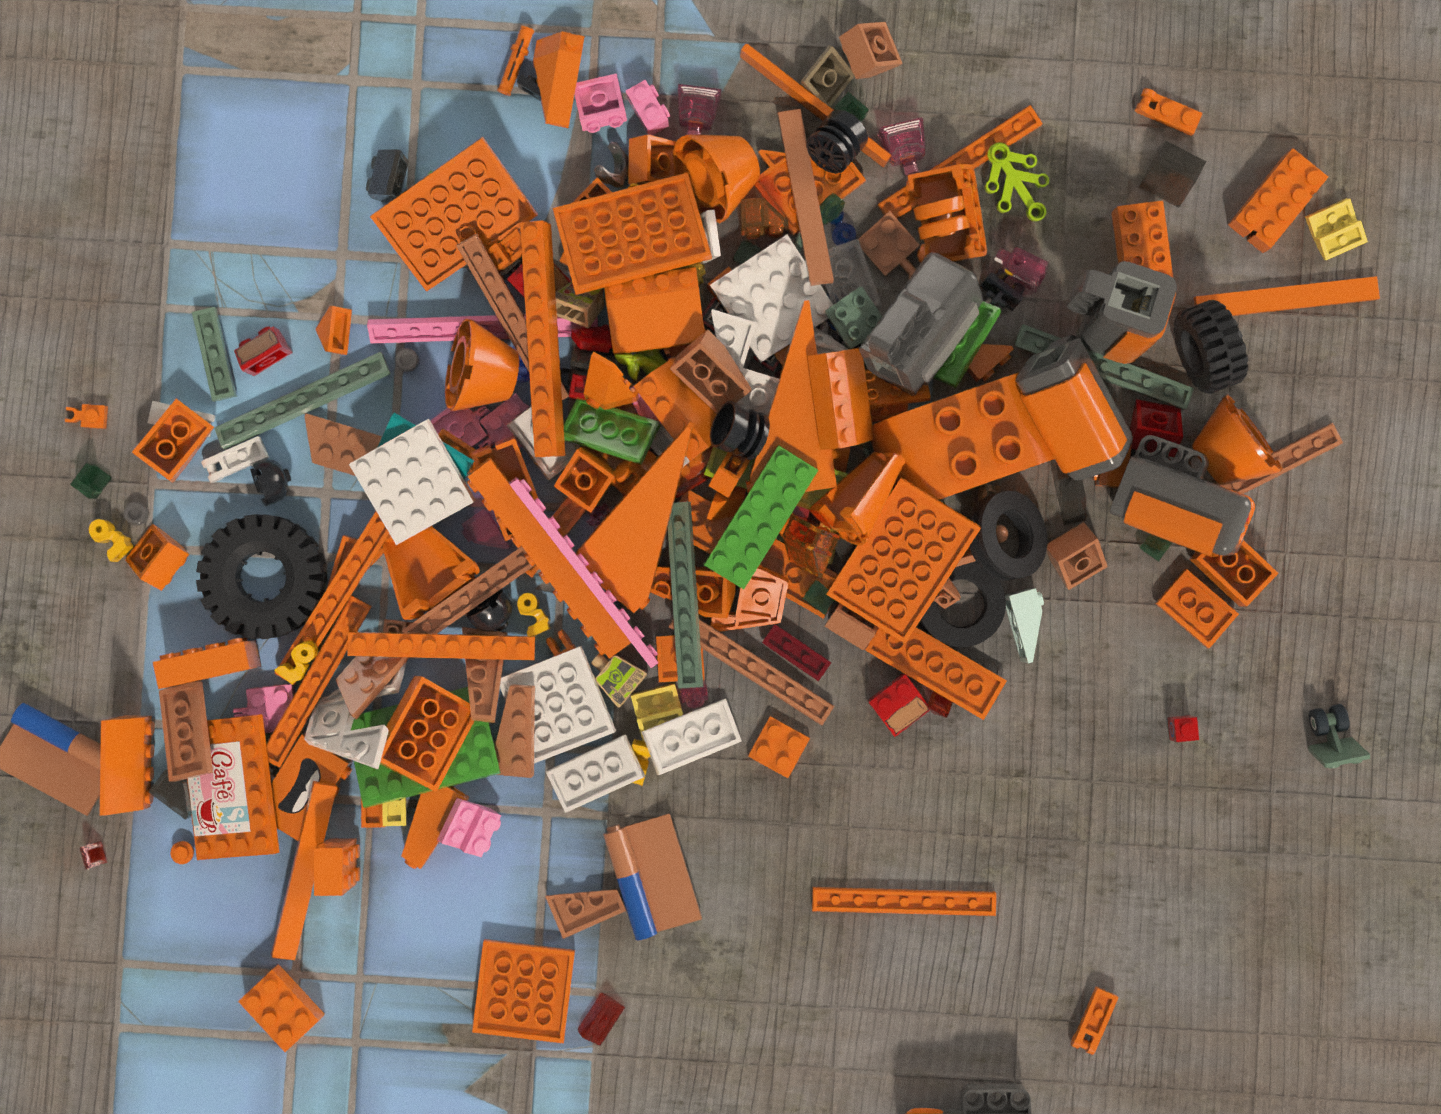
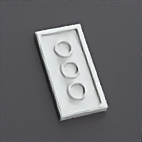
M726 699L719 700L642 731L657 775L742 742Z
M626 734L546 771L565 813L645 777Z

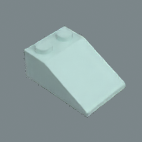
M1027 588L1006 594L1005 598L1006 612L1020 661L1032 663L1042 616L1041 605H1044L1041 592H1037L1036 588Z

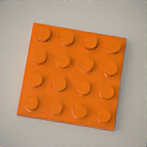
M484 939L472 1033L564 1044L575 950Z

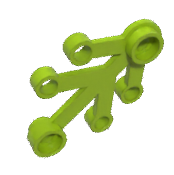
M1001 142L990 146L987 157L992 163L989 181L984 185L985 191L988 194L997 192L999 190L998 177L1001 168L1006 174L1002 197L996 205L997 210L1000 213H1006L1011 209L1012 204L1010 200L1014 187L1027 207L1026 215L1028 219L1033 222L1042 220L1046 215V207L1042 203H1035L1022 181L1033 183L1038 188H1044L1049 184L1048 175L1015 170L1010 163H1021L1026 169H1031L1037 164L1036 156L1033 154L1023 155L1010 152L1009 147ZM996 151H1000L1002 153V157L1000 159L996 158ZM1028 157L1032 158V165L1026 163ZM1039 177H1043L1045 179L1044 185H1041L1038 182ZM989 183L995 184L994 191L988 188ZM1002 202L1007 203L1008 207L1006 210L1001 208L1000 204ZM1032 209L1038 210L1039 214L1037 217L1032 215Z

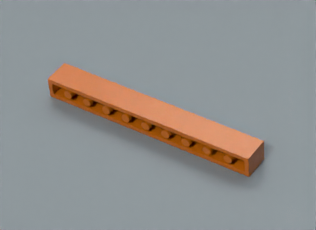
M543 220L520 222L535 457L566 456L551 224Z
M491 457L467 474L470 479L467 481L470 488L475 493L477 491L481 493L484 497L481 500L484 506L489 511L493 509L498 515L496 521L503 530L508 528L513 534L510 537L517 548L522 546L527 552L524 555L531 566L536 564L541 570L538 574L545 584L550 582L555 588L552 592L559 602L563 600L569 606L566 609L574 620L577 618L583 624L580 628L588 638L591 636L597 642L594 646L602 656L606 654L610 659L631 643L513 490L508 479Z

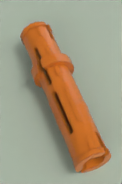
M521 25L516 42L510 48L512 52L497 89L498 92L504 95L511 96L524 57L528 56L529 53L527 49L534 34L533 29ZM515 64L514 69H513L512 74H511V77H510V80H508V78H509V76H510V73H511V70H512V68H513V65Z

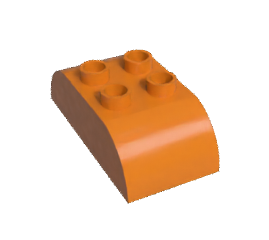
M1019 373L917 407L872 425L874 440H871L874 452H881L882 454L884 452L897 453L905 460V464L902 466L893 488L900 477L937 500L1054 460V456L1037 430L1019 396L1021 390L1015 381Z

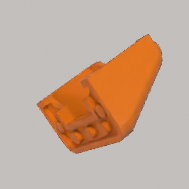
M957 164L907 175V192L912 194L914 198H917L918 206L963 196L965 208L952 213V217L966 215L970 228L955 231L956 234L936 239L935 237L924 239V244L917 251L919 262L921 263L926 255L931 252L938 253L953 262L986 256V239L976 176L972 165ZM930 219L921 221V225L931 223Z

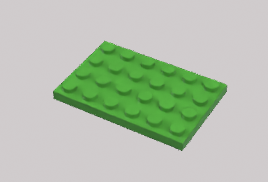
M468 687L449 691L470 703ZM398 704L362 713L357 720H353L351 730L379 725L387 726ZM474 721L438 789L501 773L489 722ZM354 761L364 808L432 791L381 764L379 769H375Z

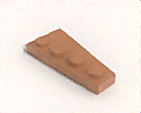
M462 627V635L508 636L507 632H483L479 629ZM465 659L471 719L473 721L495 723L504 660Z
M513 684L509 687L495 743L501 771L500 774L496 775L532 778L534 776L535 686Z

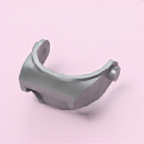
M612 141L608 148L614 158V173H610L601 165H597L594 172L600 181L618 188L623 186L628 177L629 158L619 144Z

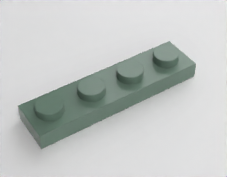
M211 307L192 312L212 401L216 402L237 397L217 309Z

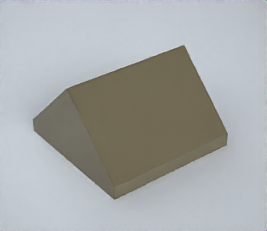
M829 45L801 80V85L831 107L854 78V74L834 47Z

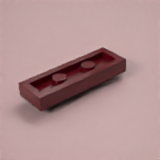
M776 624L772 626L762 641L764 645L818 682L831 664L830 661Z

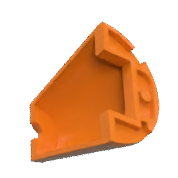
M873 452L837 484V487L832 488L811 506L809 511L829 530L837 531L842 539L854 545H864L876 524L902 466L905 464L904 458L897 453L884 452L882 454L881 452Z
M433 526L426 528L398 545L395 544L391 535H389L382 546L400 613L404 620L420 618L424 615L423 612L430 611L476 579L474 575L479 574L480 571L475 561Z

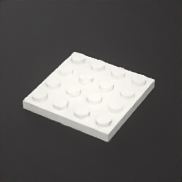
M785 235L710 285L728 314L757 323L750 348L760 363L790 344L803 301L809 300L813 328L828 319L825 311L833 306L821 285L810 286L806 262L788 235Z
M429 419L349 464L396 545L476 501Z
M582 646L501 678L500 689L505 702L511 685L535 686L534 763L616 732Z

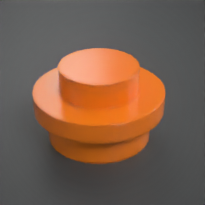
M179 841L171 848V858L178 864H186L194 857V848L187 841Z

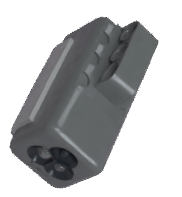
M931 252L927 254L859 347L867 368L877 377L912 396L917 394L922 385L927 386L979 315L978 308L983 302V296L976 275L969 269L938 253Z

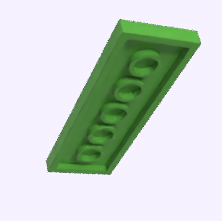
M778 445L707 558L704 566L744 590L817 474L818 469Z

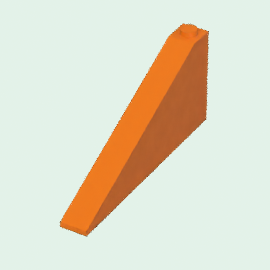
M809 300L803 301L768 413L770 428L767 441L762 451L754 459L749 475L750 481H746L747 493L778 445L818 469L817 474L805 492L837 487L832 450H820L807 357L817 354Z
M691 420L575 552L576 555L581 553L589 564L586 568L589 572L593 573L595 571L603 581L600 586L606 591L609 589L613 596L633 613L639 608L643 610L651 600L649 595L653 587L694 426Z

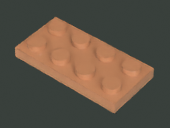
M195 681L159 690L169 782L213 773L203 683Z

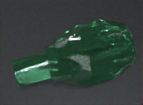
M834 193L829 195L820 206L823 226L835 220L843 211L845 201Z

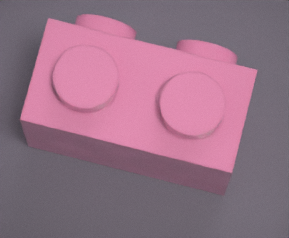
M646 80L625 91L627 100L648 135L653 136L669 127L668 117H670V114L664 104L660 106L656 98L659 95L653 84L649 86Z

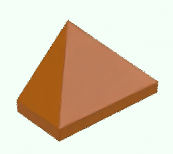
M330 306L315 329L325 352L347 355L352 310Z

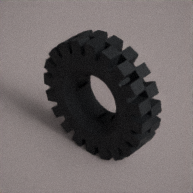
M265 514L246 515L241 519L236 518L226 523L227 526L225 528H219L211 536L213 538L211 543H206L203 547L201 554L204 557L202 561H198L196 572L200 573V580H196L197 591L202 592L204 598L200 600L204 609L211 611L212 615L210 617L218 625H224V630L249 639L281 637L305 625V621L310 617L324 595L323 585L327 583V572L323 568V565L326 564L324 555L319 553L317 549L318 543L313 536H309L306 533L307 530L298 524L290 522L291 520ZM262 552H268L275 556V560H280L285 569L283 574L286 575V581L283 589L279 590V595L271 600L264 598V602L253 599L252 594L246 593L241 583L243 581L241 579V571L243 566L247 565L246 561L255 554L261 556Z

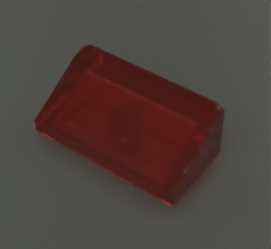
M601 993L579 1026L578 1032L582 1038L601 1046L625 1009V1006L607 994Z

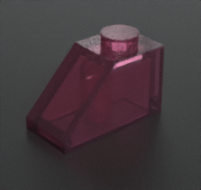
M482 509L461 524L464 528L461 532L468 542L473 541L475 544L508 550L512 548L509 541H505L502 531L486 509Z

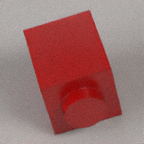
M1191 715L1167 717L1169 740L1174 742L1199 740L1197 717Z

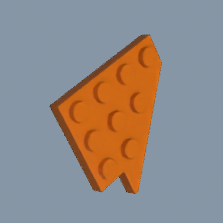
M760 150L758 154L769 168L760 174L759 180L754 186L794 237L800 230L785 153ZM810 157L821 215L866 182V179L853 162L842 173L835 174L820 168Z

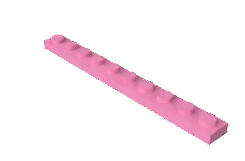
M496 315L370 319L367 322L371 344L454 341L457 330L464 319L475 321L499 339H510ZM557 317L558 337H571L572 329L584 327ZM598 318L594 320L590 327H598Z
M517 477L510 481V486L650 668L657 665L658 661L655 657L658 653L651 644L645 645L642 641V638L645 636L637 626L632 628L628 623V620L631 618L623 608L619 610L615 606L614 602L617 600L608 589L605 592L600 584L603 581L595 571L593 573L589 572L586 568L589 563L581 553L575 554L572 550V547L575 545L567 535L562 537L558 531L560 525L554 517L548 518L543 512L546 507L539 498L535 500L529 494L532 489L524 479L519 481Z

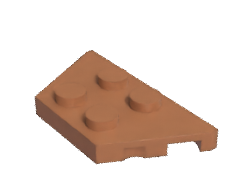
M307 413L304 416L312 463L355 476L349 464L376 449L382 436Z
M356 656L336 678V683L349 713L355 720H357L410 657Z

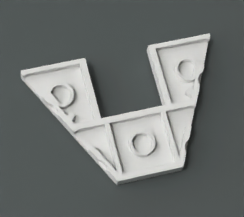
M712 309L711 313L716 338L726 347L752 389L751 392L737 403L745 406L747 409H754L768 416L779 379L743 368L757 323ZM815 341L817 354L843 350Z
M407 662L376 697L399 693ZM340 689L318 700L312 711L304 738L309 745L379 769L389 732L388 728L385 725L351 730L354 718L349 713Z

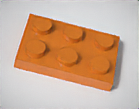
M1188 569L1182 571L1155 603L1208 649L1239 615Z

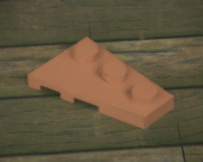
M618 889L545 896L563 939L627 911Z

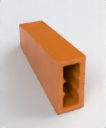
M454 786L438 789L437 792L430 791L420 794L401 857L406 859L404 862L414 869L417 867L421 869L426 864L440 843L437 839L456 799L459 798L467 801L469 796Z

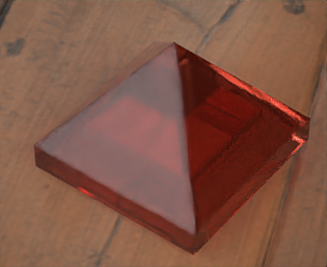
M933 691L927 708L933 714L947 718L953 702Z
M102 841L79 847L85 870L107 863Z

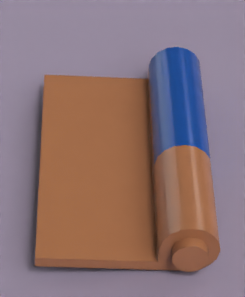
M26 703L20 704L11 718L13 726L0 746V769L88 816L100 796L101 744Z
M670 813L621 828L619 824L606 828L607 832L603 834L637 941L650 938L663 930L702 920Z

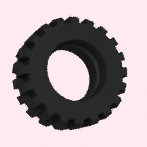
M1208 300L1180 311L1175 317L1173 324L1175 326L1173 328L1174 340L1178 348V355L1182 360L1181 363L1195 387H1198V390L1201 392L1212 394L1241 383L1247 375L1249 367L1247 364L1248 355L1246 354V345L1242 339L1243 335L1239 331L1238 324L1233 319L1232 313L1226 309L1224 304L1215 300Z

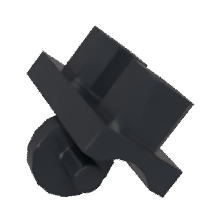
M999 268L994 273L991 272L980 287L986 290V295L992 299L991 305L997 303L1002 308L1006 306L1013 311L1024 298L1022 295L1025 287L1019 282H1015L1012 287L1004 282L1008 277L1007 273Z

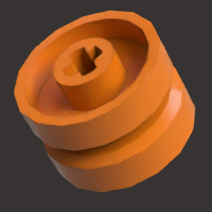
M963 196L913 208L915 220H931V223L921 225L918 228L920 240L931 237L936 239L956 234L955 231L970 228L966 215L952 217V213L965 208Z

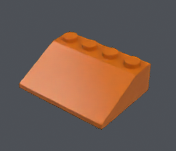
M696 267L665 271L604 287L614 355L690 345L705 332Z
M859 348L807 356L820 450L844 448L874 440L864 360Z
M414 676L386 726L389 732L380 764L437 792L474 723L471 719L470 703L422 676Z
M124 715L101 720L100 815L144 810L153 803L154 793L151 790V781L154 778V768L151 767V758L154 756V745L151 744V739L155 731V724L152 721V716Z

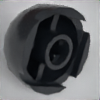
M270 459L250 463L252 467L250 471L258 493H263L265 497L261 499L264 506L282 500L287 494L288 482L291 481L288 469H283L278 462Z
M501 589L466 613L465 616L477 629L483 632L501 631L509 624L508 620L513 610L512 602L506 592Z

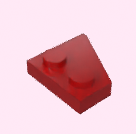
M609 324L600 327H582L581 329H572L571 338L579 349L609 353V349L613 348Z

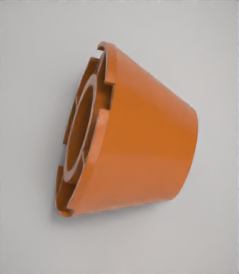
M685 135L680 137L675 143L673 150L675 174L688 173L699 214L707 210H715L716 222L719 224L724 222L759 180L760 167L753 148L744 138L727 135Z
M464 319L455 335L451 351L454 352L451 365L448 364L446 372L445 403L446 407L450 408V411L509 400L515 389L519 371V354L517 350L475 321Z
M1229 395L1224 396L1192 444L1194 450L1207 456L1209 460L1207 471L1220 485L1281 472L1283 470L1279 460L1275 461L1271 453H1273V450L1242 408H1236L1233 404L1235 401Z

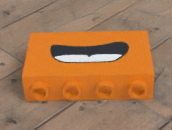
M306 733L301 734L271 783L276 827L299 841L313 781L336 784V797L341 789L338 787L341 780H346L352 772L350 766L353 762L350 759L346 760L337 754L309 745L304 739Z

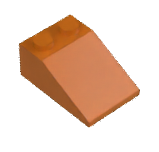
M176 398L132 453L170 482L174 483L214 427Z

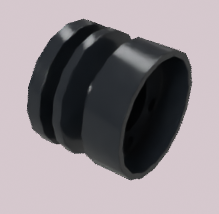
M835 110L826 117L807 139L806 148L812 160L820 168L830 173H842L854 160V157L866 146L868 135L863 124L854 115L847 111Z
M727 401L718 410L713 420L710 432L711 445L725 452H733L734 455L741 456L744 459L753 460L762 451L767 441L770 428L769 417L754 409H747L736 402Z

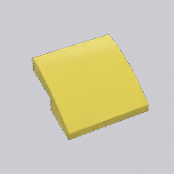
M1343 199L1305 216L1310 233L1324 260H1328L1368 242L1362 222L1356 219L1351 199Z
M675 682L631 694L642 741H645L642 731L683 715Z

